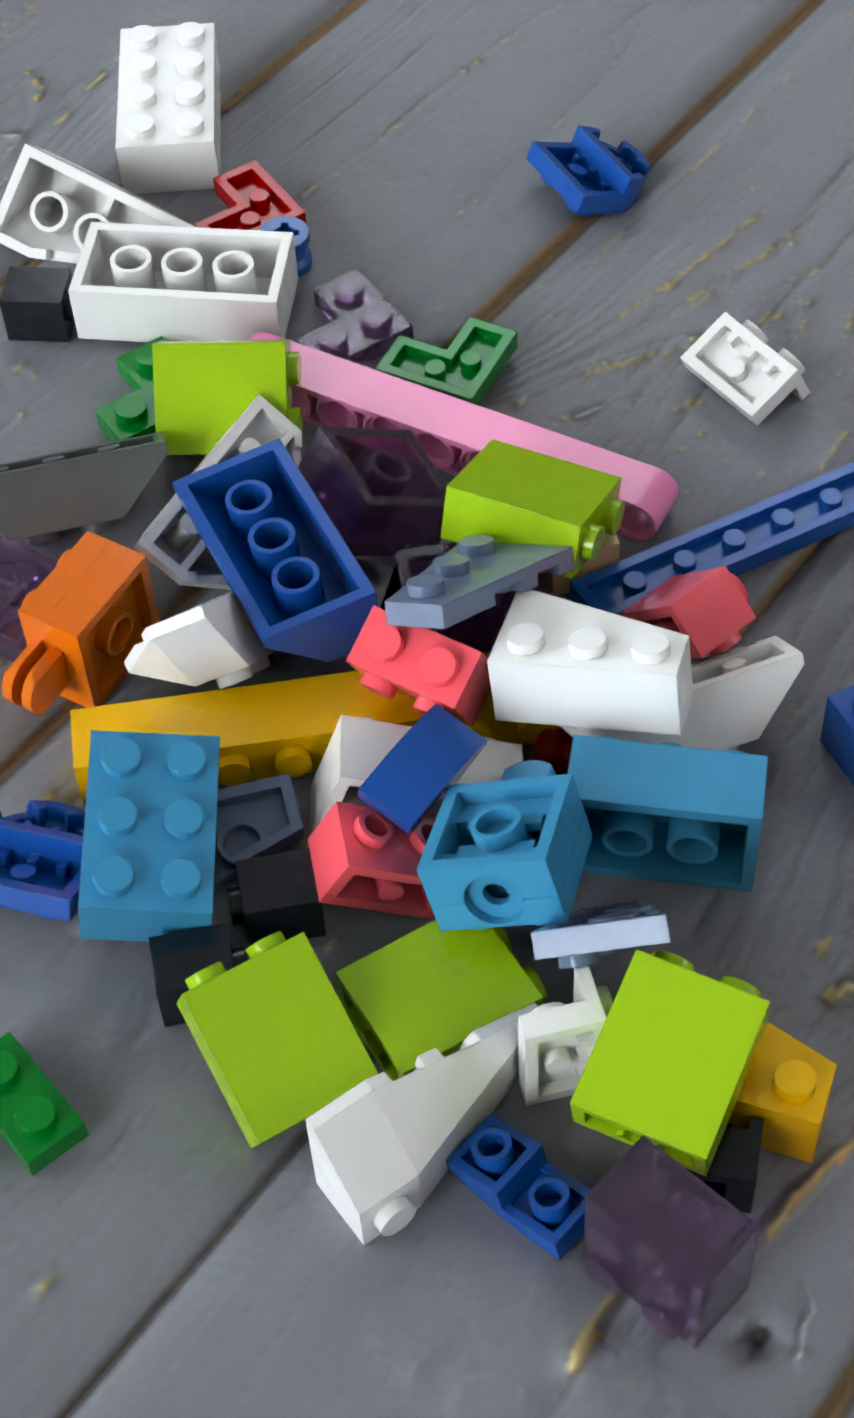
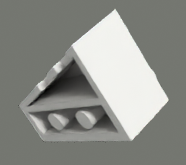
M532 589L524 593L516 592L487 660L495 720L681 736L693 699L689 635Z
M340 716L310 786L309 836L336 801L371 807L358 797V789L412 726L377 721L370 717ZM483 737L487 740V745L456 784L501 780L506 768L523 762L522 745L497 741L491 737ZM446 791L425 817L436 819Z

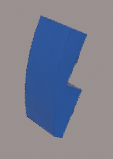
M435 704L412 726L358 789V797L411 835L441 795L447 791L448 785H455L487 745V740L442 707Z
M490 1113L446 1159L448 1168L484 1203L519 1232L559 1261L605 1211L600 1194L549 1163L542 1144L493 1113Z

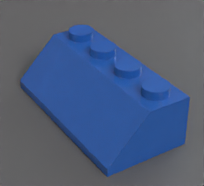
M280 438L172 482L176 494L265 648L326 662H332L350 653L373 605L379 607L377 593Z

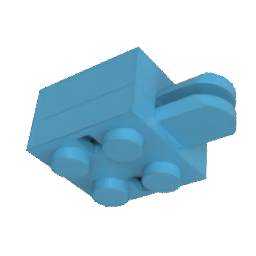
M528 760L506 768L501 780L448 785L416 869L440 931L482 930L494 927L523 925L544 926L552 923L568 922L593 837L573 774L556 775L550 763L542 760Z

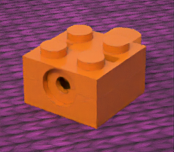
M88 530L72 549L66 550L59 558L52 572L37 589L31 590L25 596L21 607L17 610L27 647L5 671L2 681V695L6 701L23 706L25 710L40 716L46 712L59 695L86 708L102 706L128 674L124 661L134 645L144 641L141 634L145 628L160 622L146 555Z

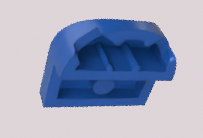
M578 125L571 143L533 141L526 159L541 174V179L561 195L566 201L567 207L574 213L589 217L593 214H618L627 211L637 201L644 186L650 167L648 160L637 148L627 141H622L619 147L616 148L599 140V129Z
M31 800L27 804L25 813L13 814L3 818L0 810L1 907L36 914L41 918L49 920L60 919L70 922L78 912L85 811L69 804L47 800Z

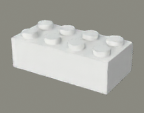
M185 22L180 25L157 27L139 25L134 28L120 30L115 149L123 189L133 194L214 189L213 178L221 175V83L214 23L199 24L197 22Z
M90 222L68 290L78 338L150 342L161 336L165 341L250 340L258 332L271 333L285 338L298 284L293 232Z

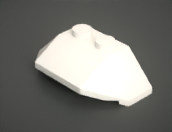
M258 394L191 474L280 438L304 476L300 449L303 447L302 430ZM175 493L145 530L134 548L146 555L148 560L178 585L231 590L178 495Z
M230 591L146 627L141 634L144 641L134 645L124 664L130 674L195 687L216 679L219 689H223L252 677L253 673L270 667L271 663L268 655L277 650L264 647L233 591Z
M775 635L759 640L756 644L747 647H736L715 656H707L692 661L693 699L681 736L569 726L560 727L572 738L573 735L589 737L611 736L626 741L654 744L675 743L683 747L719 751L737 750L739 745L760 738L804 666L803 653Z

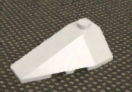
M24 144L0 202V243L34 259L77 264L90 222L196 227L46 149Z
M532 1003L473 1030L462 1043L460 1050L445 1057L437 1048H434L417 1056L415 1062L416 1069L399 1079L392 1081L383 1071L364 1080L305 1119L316 1184L363 1245H366L380 1234L390 1236L397 1233L413 1219L416 1209L422 1206L449 1170L446 1159L494 1111L519 1078L518 1015L530 1013L538 1007L536 1003Z

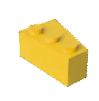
M768 1022L728 1123L734 1127L748 1129L750 1116L764 1118L760 1148L812 1163L827 1111L837 1064Z

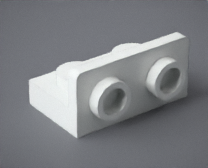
M726 312L680 357L687 369L756 426L791 392L801 400L810 393L801 376L806 371L805 367L791 352L785 348H782L778 353L767 345L769 342L767 336L753 322L746 319L740 324Z
M589 965L574 968L573 1003L550 1002L536 1007L530 1013L518 1015L519 1086L525 1106L572 1096L575 1092L613 1004L607 986L596 987Z

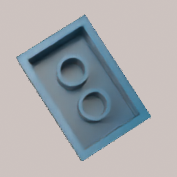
M91 730L78 900L80 939L149 942V937L212 926L220 736Z
M573 735L568 774H573L593 834L582 873L752 892L763 820L768 756L747 754L740 750L719 751L683 747L675 743L654 744L626 741L611 736L589 737Z

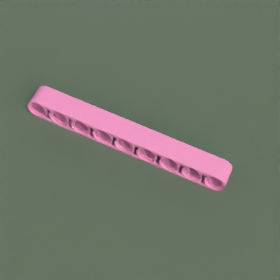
M258 332L250 340L285 338L271 333ZM291 341V352H300L301 384L292 385L293 407L302 408L303 422L457 476L494 439L622 477L618 500L625 502V511L616 534L638 541L650 540L655 536L679 496V487L674 478L658 467Z

